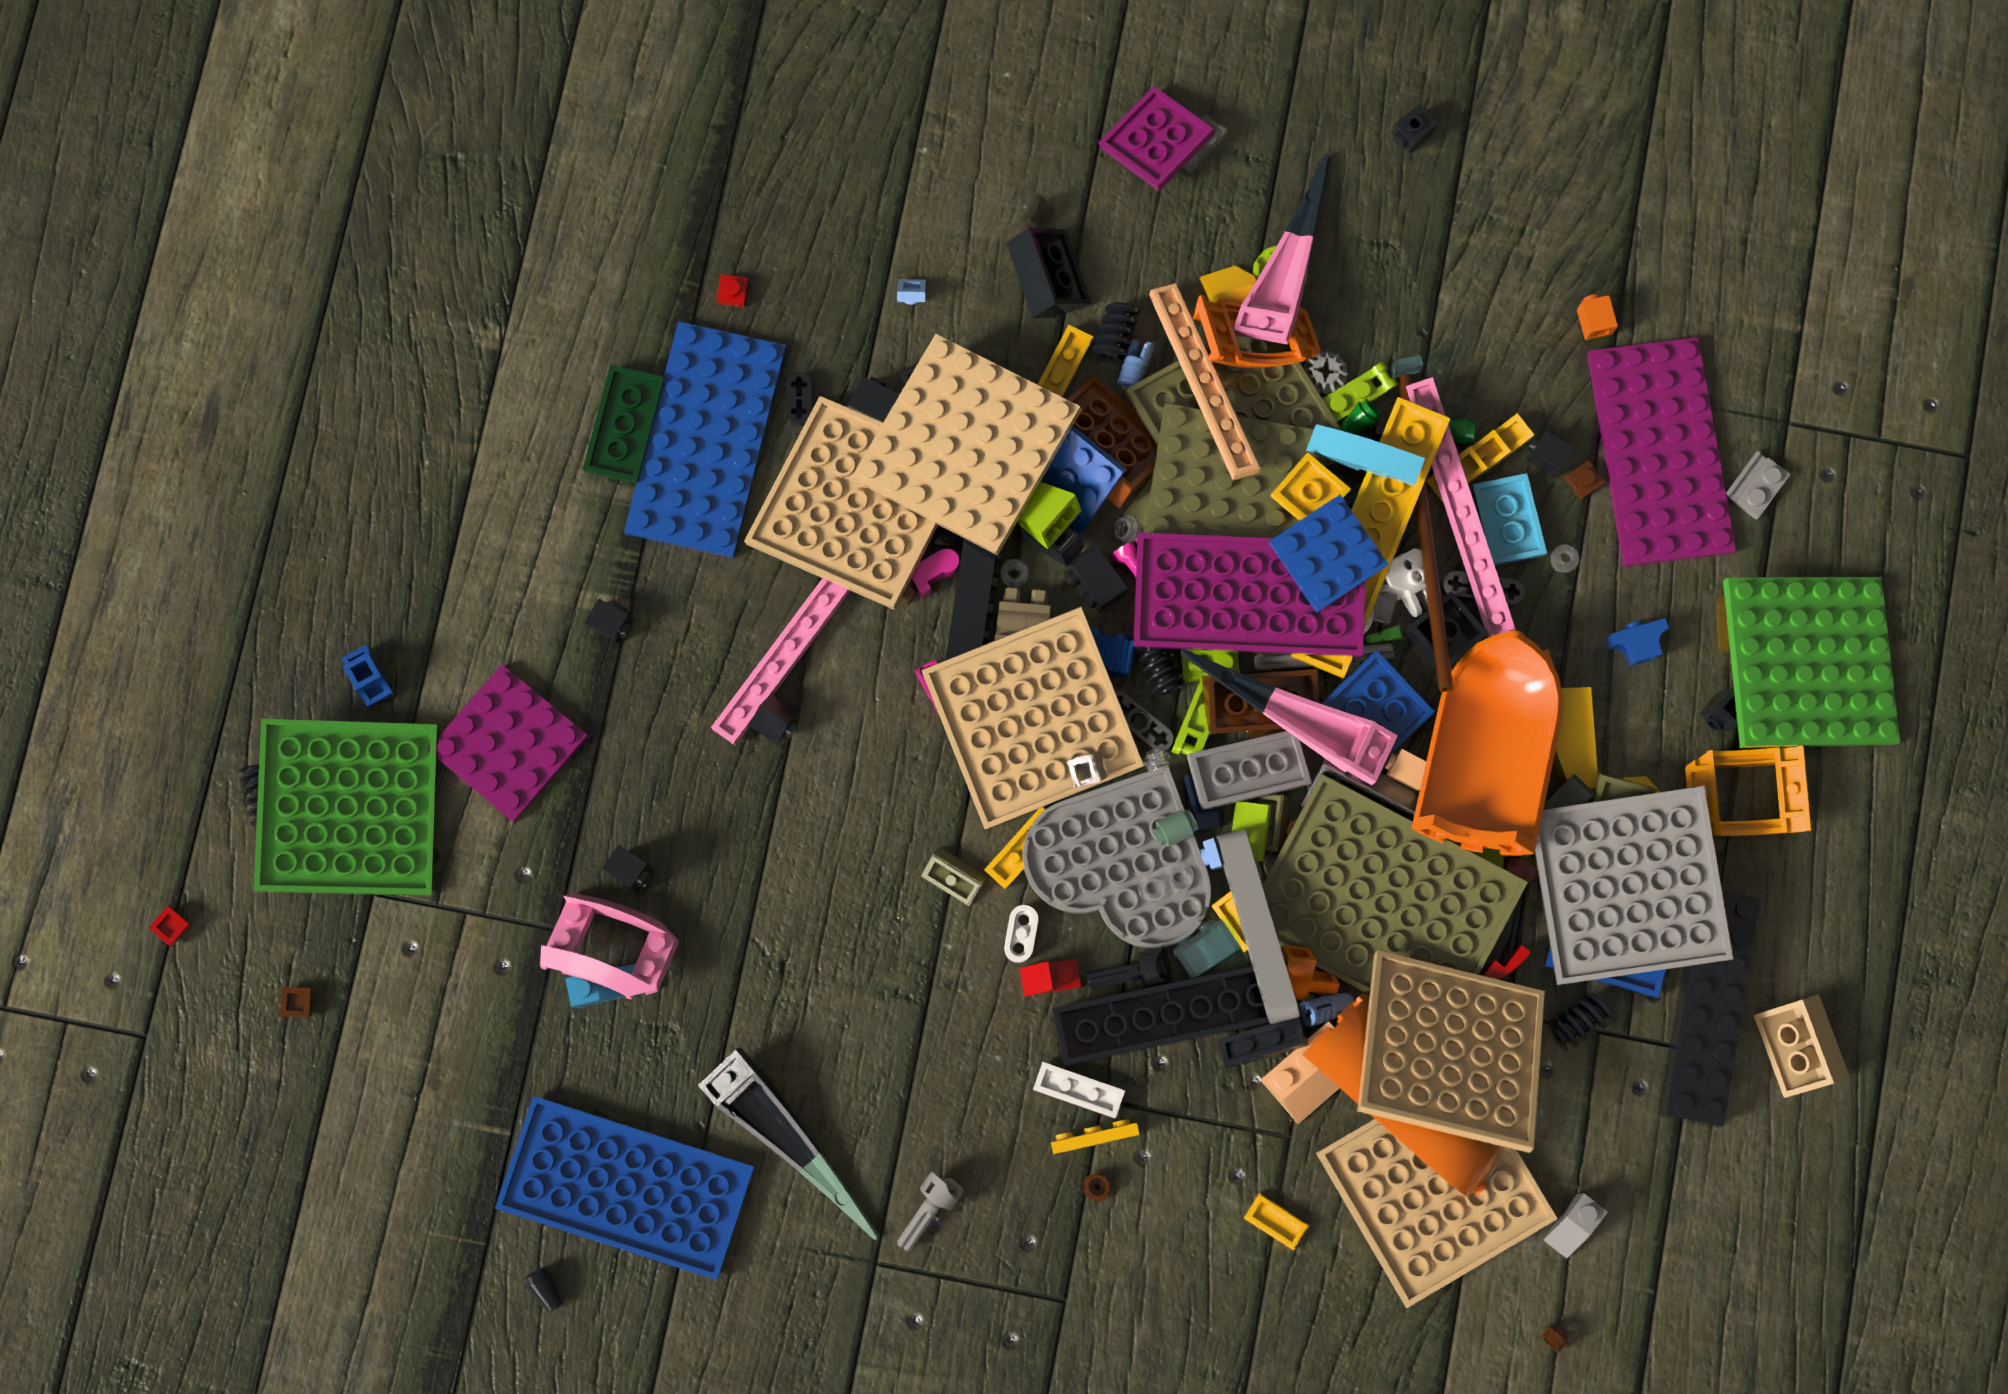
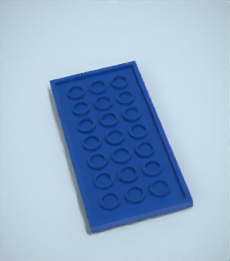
M678 322L664 374L665 380L638 483H636L624 530L625 534L734 558L787 349L786 345Z
M533 1096L495 1209L718 1280L755 1167Z

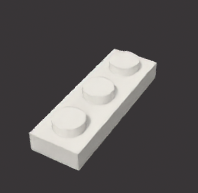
M1042 1062L1033 1088L1037 1092L1112 1118H1116L1125 1090Z

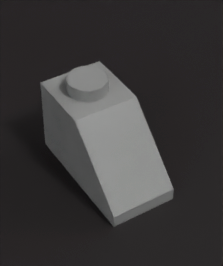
M1577 1194L1543 1238V1241L1562 1256L1568 1258L1593 1233L1608 1212L1586 1194Z

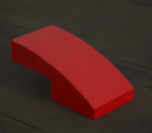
M1521 945L1515 949L1503 966L1495 960L1488 965L1481 976L1500 980L1516 969L1531 952Z

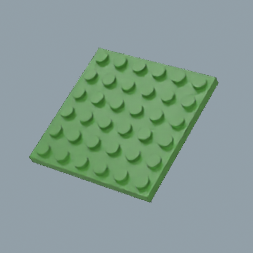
M1728 577L1723 580L1740 748L1797 747L1800 745L1804 747L1896 745L1900 743L1882 577Z
M261 719L254 892L431 896L437 724Z

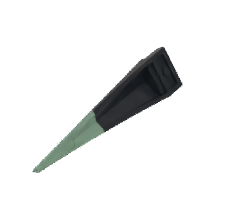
M741 1047L728 1056L698 1085L719 1110L748 1130L799 1171L856 1222L872 1239L877 1240L880 1238L878 1232L762 1068L759 1069Z

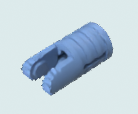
M1131 339V344L1119 375L1120 377L1117 380L1118 386L1126 390L1144 380L1143 378L1148 369L1155 343L1147 341L1143 346L1140 358H1138L1140 342L1139 340Z
M1344 992L1303 1001L1299 1005V1016L1303 1018L1304 1025L1307 1027L1332 1021L1350 1003L1353 1004L1354 997Z

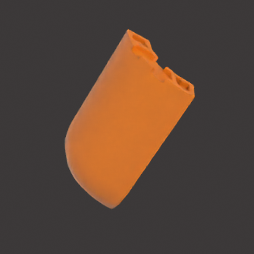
M1509 630L1478 642L1460 658L1451 671L1454 689L1442 692L1411 829L1441 843L1445 841V838L1461 843L1460 849L1483 853L1484 848L1499 849L1501 855H1529L1535 853L1562 721L1563 694L1559 676L1549 656L1535 642L1524 636L1521 631Z
M1366 992L1359 995L1353 1004L1350 1003L1338 1015L1337 1022L1339 1024L1334 1029L1327 1027L1302 1054L1356 1103L1359 1101L1370 995ZM1371 1115L1438 1175L1469 1198L1473 1193L1478 1197L1489 1185L1485 1179L1500 1156V1145Z

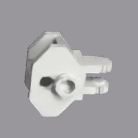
M1415 548L1393 558L1380 589V592L1394 595L1397 601L1402 599L1409 613L1414 617L1422 614V608L1415 593L1422 602L1423 607L1428 610L1421 550Z

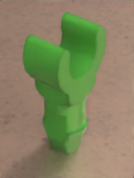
M1400 626L1391 627L1365 636L1366 645L1403 639Z

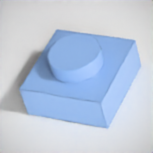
M898 279L897 302H905L906 304L925 302L926 280Z
M1212 838L1203 841L1204 849L1200 851L1205 866L1210 865V868L1214 871L1224 868L1216 839Z

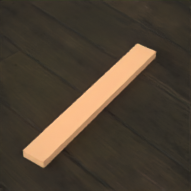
M1174 283L1150 290L1149 296L1232 480L1259 473L1260 466L1215 367L1211 361H1206L1209 354L1177 284Z

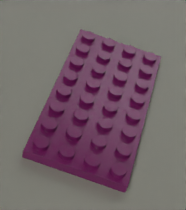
M1698 337L1590 350L1587 353L1623 568L1734 554L1736 548Z
M1138 532L1133 647L1362 657L1365 581L1316 613L1268 542L1273 538Z

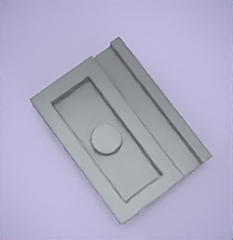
M1758 450L1726 492L1727 498L1756 520L1791 475L1771 459L1762 456Z

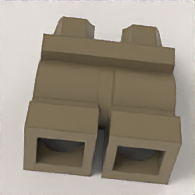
M1007 587L1004 592L1003 602L1000 601L995 640L1050 619L1047 591L1032 590L1031 604L1020 603L1021 589Z

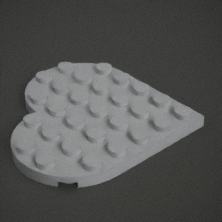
M1168 765L1050 806L1035 819L1024 841L1022 861L1025 875L1032 889L1043 901L1056 909L1069 913L1084 914L1099 911L1104 922L1115 935L1137 947L1152 949L1162 946L1166 948L1185 940L1201 924L1209 907L1211 897L1210 879L1194 834L1168 848L1165 843L1159 844L1153 832L1157 828V821L1179 810L1185 811Z

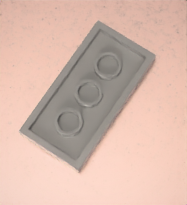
M1288 731L1187 755L1202 811L1308 786L1312 783L1300 740Z

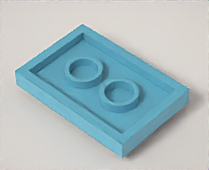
M1527 473L1477 483L1471 486L1475 506L1495 566L1542 557L1547 554Z

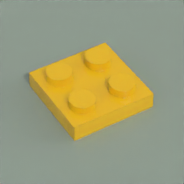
M1307 453L1270 496L1300 521L1339 494L1344 498L1351 488L1312 455Z

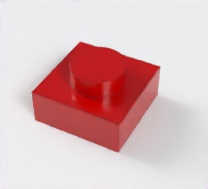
M721 274L716 300L717 304L745 308L749 284L748 278Z
M167 906L148 928L166 944L173 947L192 925L172 907Z

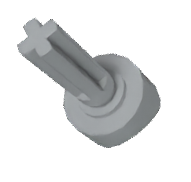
M933 1171L930 1172L920 1187L921 1192L927 1199L924 1200L898 1239V1246L904 1248L907 1252H911L939 1209L945 1208L952 1211L964 1192V1189L952 1178H940Z

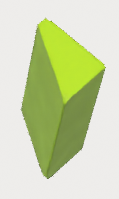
M1236 802L1232 832L1245 829L1255 862H1264L1271 805Z

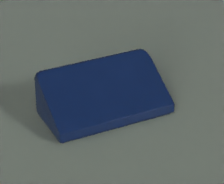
M1192 774L1184 775L1183 781L1192 815L1198 825L1197 832L1225 826L1220 807L1201 810Z

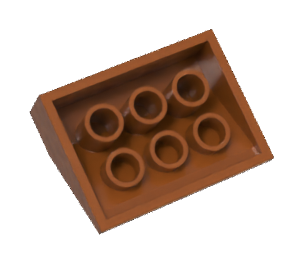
M1094 375L1067 400L1079 405L1082 409L1073 426L1127 469L1108 497L1120 509L1153 475L1157 444L1136 410Z

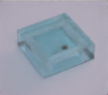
M1421 355L1394 360L1390 368L1392 378H1397L1403 374L1419 373L1423 366Z

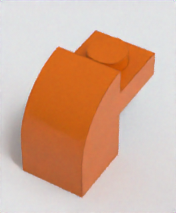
M1282 945V955L1296 999L1307 1001L1309 992L1322 996L1327 995V993H1338L1340 984L1336 976L1324 970L1315 969L1317 960L1309 947Z

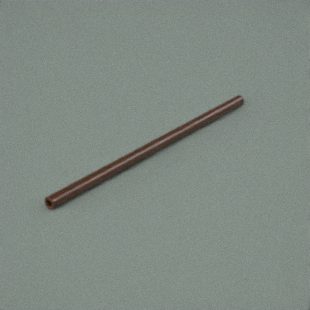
M1400 375L1398 377L1400 397L1411 402L1406 386L1413 384L1412 375ZM1425 479L1415 504L1439 691L1447 692L1453 690L1454 687Z

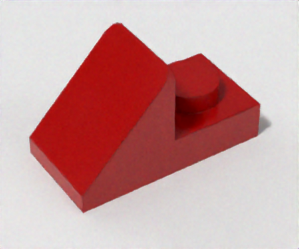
M1077 959L1052 963L1043 962L1020 968L1024 997L1081 988Z

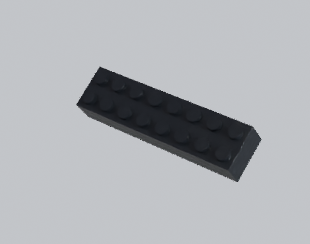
M1722 891L1733 959L1684 966L1682 968L1658 1113L1659 1117L1712 1128L1724 1127L1761 899Z
M1253 966L1052 1008L1063 1067L1270 1024Z

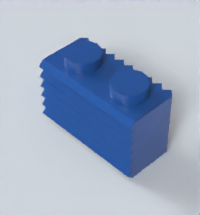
M1090 628L1108 675L1128 679L1135 649L1133 647L1134 641H1130L1131 637L1125 634L1115 633L1114 637L1103 635V631L1100 629Z

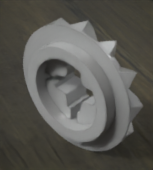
M1329 350L1308 359L1303 368L1320 394H1331L1345 384L1348 375L1346 362L1340 358L1339 354H1334ZM1327 362L1329 370L1333 371L1334 374H1329L1326 382H1324L1323 373L1318 372V369L1321 370Z

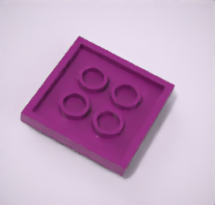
M1153 86L1098 143L1100 149L1160 192L1215 135L1214 128Z

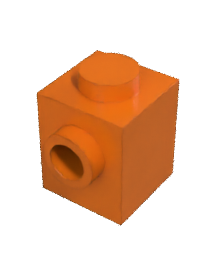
M1599 294L1587 296L1577 308L1585 341L1612 335L1618 327L1609 295L1600 297Z

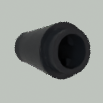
M544 1267L537 1269L523 1279L526 1284L525 1289L547 1313L552 1312L563 1304L550 1271L546 1272Z

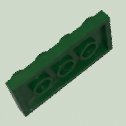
M610 365L582 469L584 473L633 484L638 483L665 380L664 376Z

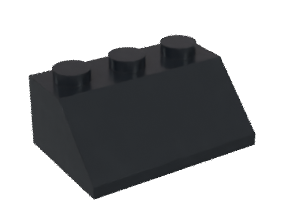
M1028 228L1007 242L1010 257L1018 274L1019 283L1026 297L1032 318H1053L1091 305L1065 229Z

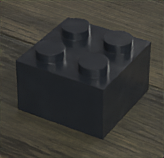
M1450 591L1442 598L1450 665L1452 667L1474 645L1483 641L1489 633L1455 594ZM1427 610L1408 626L1404 634L1436 669L1429 610Z

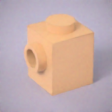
M1401 749L1396 754L1391 753L1384 765V768L1387 769L1385 775L1415 791H1419L1426 761Z

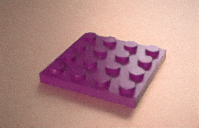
M501 664L437 738L436 758L515 823L589 736Z

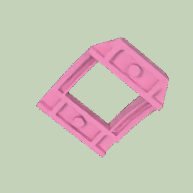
M578 893L565 895L566 904L547 946L541 945V968L545 970L548 968L560 970L563 974L598 983L625 995L628 999H632L634 995L644 992L646 995L658 992L679 943L678 939L662 922L646 914L612 901ZM595 913L624 921L649 932L631 975L599 960L577 954Z

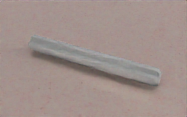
M1390 643L1363 646V656L1353 657L1350 664L1362 663L1375 650L1386 660L1394 659V647ZM1282 653L1258 655L1254 660L1257 672L1315 666L1291 657L1292 654Z

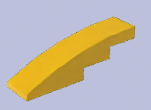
M1518 413L1499 428L1491 431L1472 447H1468L1459 454L1468 485L1535 436ZM1433 474L1426 481L1443 502L1435 474Z

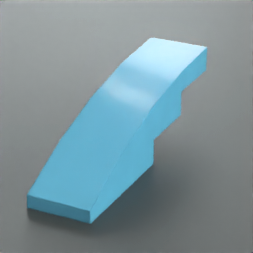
M1318 424L1314 428L1306 449L1307 452L1357 471L1362 469L1380 477H1390L1411 486H1415L1425 458L1407 451Z

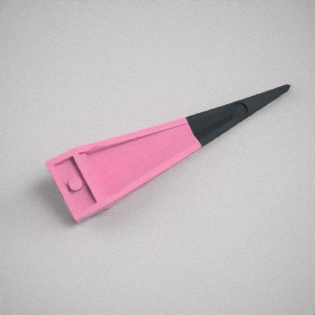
M1328 153L1324 154L1285 233L1242 303L1233 328L1235 335L1282 344L1289 343L1294 324L1298 319L1330 159Z
M1188 650L1180 652L1183 657L1343 772L1348 771L1370 785L1377 781L1398 735L1374 721L1273 687Z

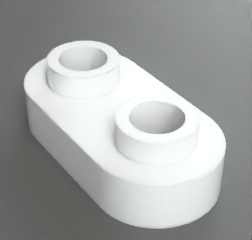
M1020 905L1014 908L1009 918L1004 951L1007 958L1015 963L1027 961L1033 952L1038 915L1028 905ZM1022 915L1029 918V923L1025 926L1020 925L1018 922L1019 917ZM1020 943L1024 946V951L1021 954L1013 951L1015 944Z

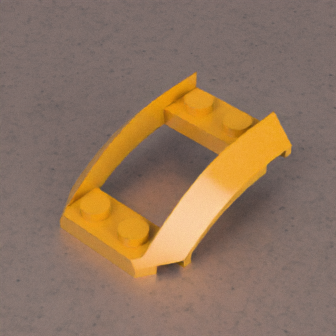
M1803 745L1787 748L1736 751L1710 750L1685 767L1687 788L1700 786L1705 788L1713 836H1749L1812 831L1806 757ZM1775 765L1780 819L1720 822L1716 768Z

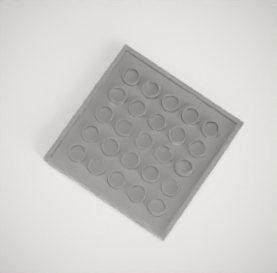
M1704 786L1543 810L1535 855L1557 985L1733 959Z

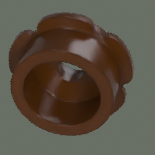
M1100 1172L1088 1175L1083 1183L1085 1186V1196L1088 1199H1095L1097 1202L1105 1200L1107 1194L1112 1190L1111 1181L1107 1180V1176ZM1096 1184L1100 1185L1099 1190L1095 1189Z
M1557 1325L1553 1328L1546 1326V1331L1541 1337L1549 1347L1558 1353L1564 1347H1569L1566 1341L1569 1336L1562 1328Z

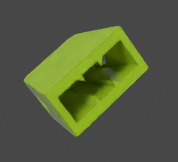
M1040 482L1018 519V523L1039 543L1049 549L1082 510L1075 494Z

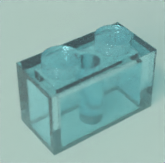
M1213 918L1199 927L1201 931L1193 938L1186 935L1175 944L1177 948L1173 950L1172 954L1189 979L1199 977L1241 948L1222 919L1216 923Z

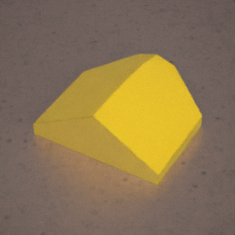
M1234 265L1202 276L1200 281L1208 301L1217 303L1221 299L1243 303L1256 283V278Z

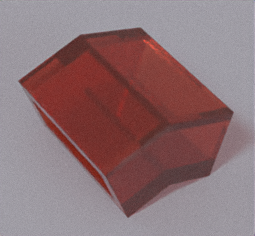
M1507 858L1503 861V869L1528 882L1527 885L1539 874L1538 870L1527 860Z

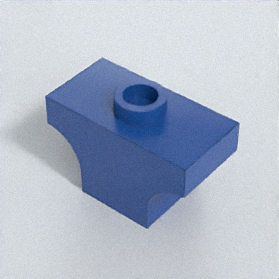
M1666 618L1643 624L1642 620L1626 625V630L1612 633L1606 641L1609 650L1616 649L1624 653L1629 666L1632 667L1656 660L1663 654L1659 640L1660 636L1669 627Z
M367 645L341 658L346 674L368 708H372L395 695Z

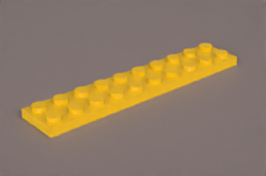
M1399 397L1394 404L1379 442L1425 458L1415 486L1390 477L1383 478L1366 472L1351 511L1389 564L1365 581L1364 628L1450 421V418ZM1291 655L1295 659L1341 678L1345 677L1353 658L1350 656Z

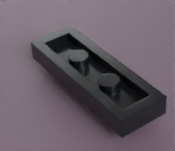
M1300 1016L1219 1039L1224 1067L1228 1069L1309 1046L1304 1021Z

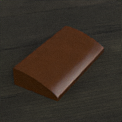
M1302 668L1241 673L1273 687L1319 703L1317 669ZM1210 675L1202 676L1204 706L1209 734L1283 729Z

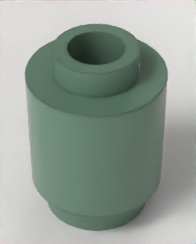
M1187 809L1183 812L1179 810L1157 821V828L1153 832L1159 844L1165 843L1169 848L1193 836V832L1198 830V825L1190 810Z

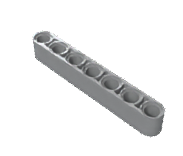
M1241 829L1216 836L1219 853L1269 1023L1273 1024L1299 1017L1297 1002L1246 831Z

